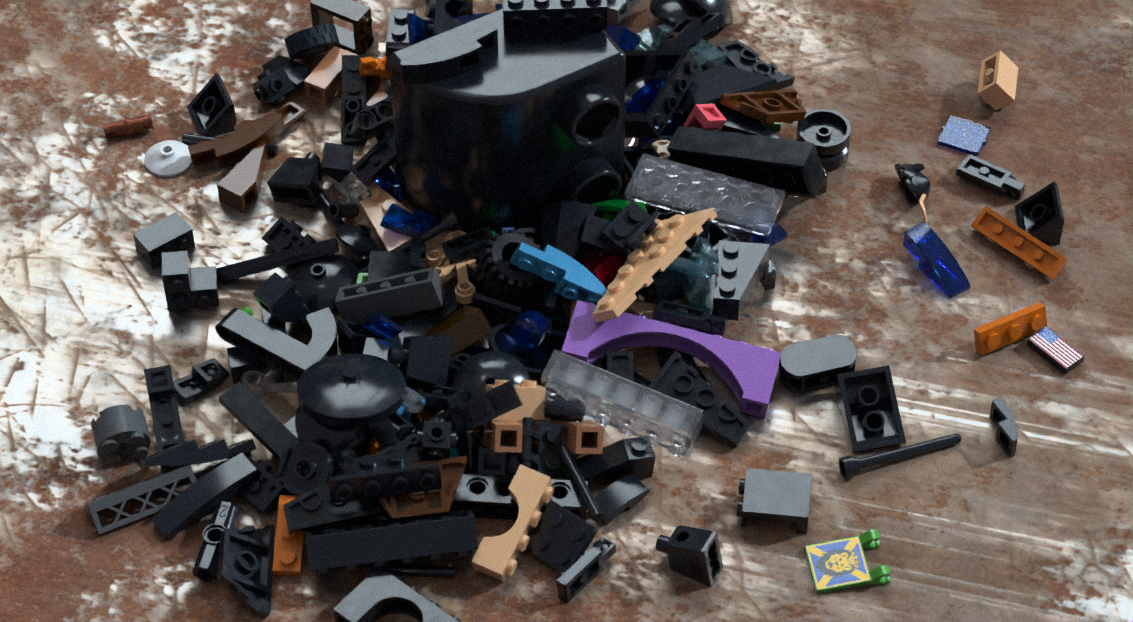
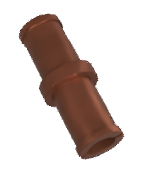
M151 114L131 119L124 117V120L104 123L103 129L105 137L108 139L125 134L132 136L134 132L154 129Z

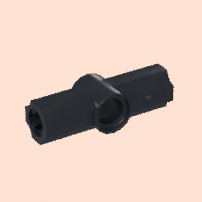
M222 501V503L216 504L210 523L203 530V543L193 568V575L201 581L211 583L212 580H217L220 533L227 528H235L240 514L239 508L230 502Z

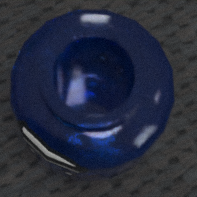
M527 310L521 313L511 328L513 340L516 344L526 349H533L539 346L548 334V320L538 311Z

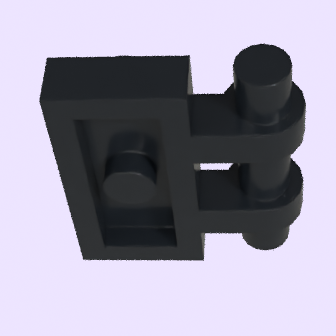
M524 417L522 419V453H518V462L528 468H531L532 465L533 470L549 476L551 479H559L561 476L563 425L537 421L534 422L533 428V418Z

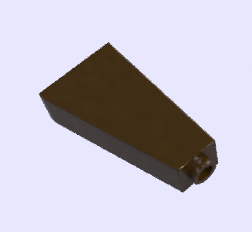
M463 304L422 335L444 334L452 336L450 357L492 332V329L480 308ZM404 375V377H406V378H408V379L416 380L415 378L408 377V376H405V375Z

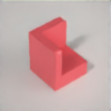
M714 103L696 104L683 126L720 131L727 120Z

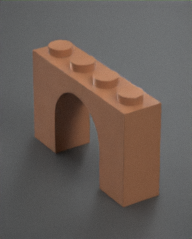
M334 46L304 80L306 98L327 106L342 89V55L357 54ZM367 75V83L376 86L379 90L366 104V108L388 97L384 92V86L389 78H380L379 75Z
M544 418V420H533V428L534 422L537 421L563 425L562 444H566L568 449L575 454H602L604 427L590 419H583V422L550 421L547 418ZM491 420L485 423L483 444L494 452L522 453V420Z

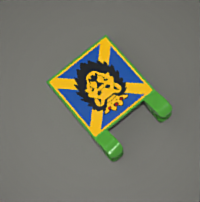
M872 529L859 536L805 546L817 594L867 584L886 585L890 583L889 567L881 565L869 571L863 548L876 549L880 547L878 530Z

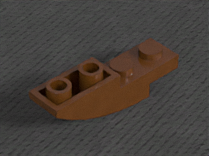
M271 113L259 119L242 121L240 124L233 125L236 134L222 135L218 139L207 142L200 141L195 145L189 146L188 149L194 166L217 160L220 168L243 160L250 150L256 147L262 140L266 141V146L269 145L285 130L282 114Z

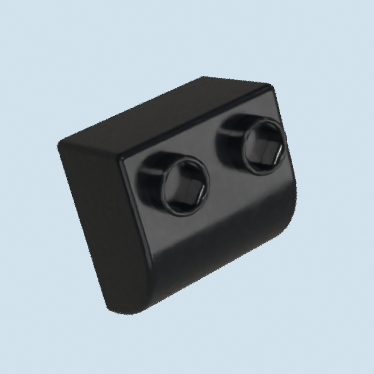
M503 8L397 50L390 55L389 70L399 193L410 206L430 221L438 224L441 222L440 219L444 218L443 215L452 210L462 227L458 230L465 233L489 226L491 231H495V234H498L502 231V228L514 227L515 230L520 228L538 229L542 227L541 208L560 199L594 204L617 199V197L623 194L626 57L624 52L604 30L504 34ZM489 24H493L497 28L498 48L483 56L482 66L455 77L429 83L403 84L401 82L399 62L441 40L449 46Z

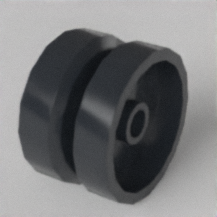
M814 109L806 113L804 121H798L796 141H807L815 144L824 171L834 170L844 164L849 154L851 125L843 114L831 109Z

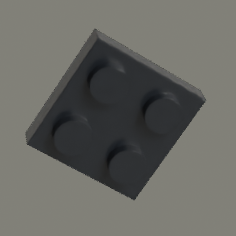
M551 500L538 525L529 536L530 539L526 550L562 573L567 571L576 563L579 556L585 553L599 529Z

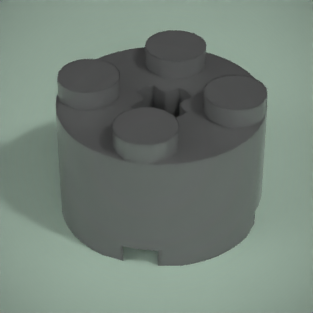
M116 405L104 409L99 413L100 417L96 421L94 418L91 421L97 454L105 460L107 465L115 466L121 463L122 459L131 457L142 459L148 455L147 449L151 444L142 409L137 407V410L130 409V405Z

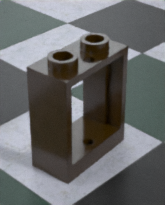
M311 0L312 27L324 24L335 25L340 42L338 47L357 55H362L367 49L371 48L374 36L372 33L373 20L370 7L353 0ZM333 16L352 23L353 31L334 24Z

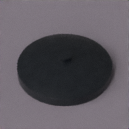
M341 354L322 359L308 367L302 373L297 383L298 403L308 416L325 424L342 427L363 426L381 421L395 413L403 404L406 396V383L401 370L383 358L367 354Z

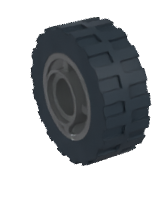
M333 24L303 29L285 38L289 57L294 60L317 56L330 51L334 46L338 47L340 45L336 28Z

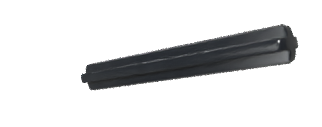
M331 238L218 267V281L225 282L338 253L339 244L336 238Z

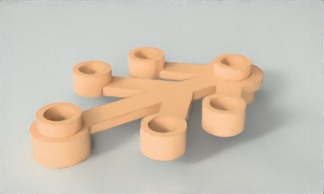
M460 230L451 231L444 237V242L467 233ZM442 247L439 250H431L426 253L427 264L431 267L439 266L442 263V259L446 257ZM472 257L453 264L447 261L441 267H436L441 282L444 281L445 276L456 268L458 284L455 287V299L460 304L472 303L474 292H476L475 286L469 281L467 267L475 270L477 266L475 264L476 259Z

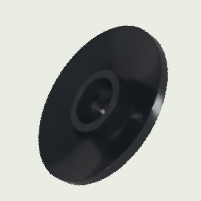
M341 225L336 229L335 234L337 238L355 251L370 255L371 251L383 250L382 242L365 225Z

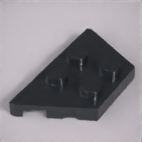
M267 524L264 528L257 529L254 526H246L243 529L227 528L220 533L217 581L260 618L266 619L270 615L275 525Z

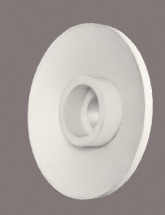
M175 140L162 141L153 145L147 150L144 157L147 170L160 177H173L184 173L193 163L188 149L189 146Z

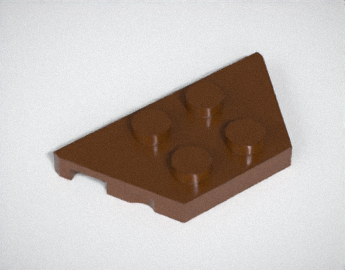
M795 89L721 94L719 101L720 104L767 125H773L778 122L791 124L793 121H804L806 115L801 99L796 98L798 92Z
M467 456L411 463V467L439 464L442 488L439 490L379 497L376 499L392 522L448 515L467 464Z

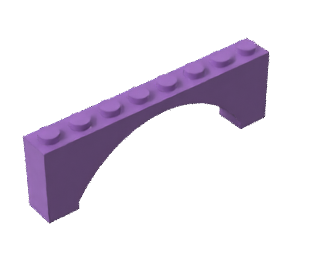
M577 300L561 351V366L585 372L588 365L606 356L609 351H619L641 346L675 349L699 359L718 373L734 393L740 405L739 412L765 418L781 357L780 352L625 312L618 318L596 322L592 313L597 305L592 302Z

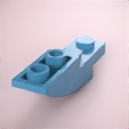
M521 242L511 256V264L536 274L547 281L556 283L554 292L563 295L567 299L576 302L577 300L592 302L598 305V301L607 291V288L587 268L572 257L548 244L541 251Z

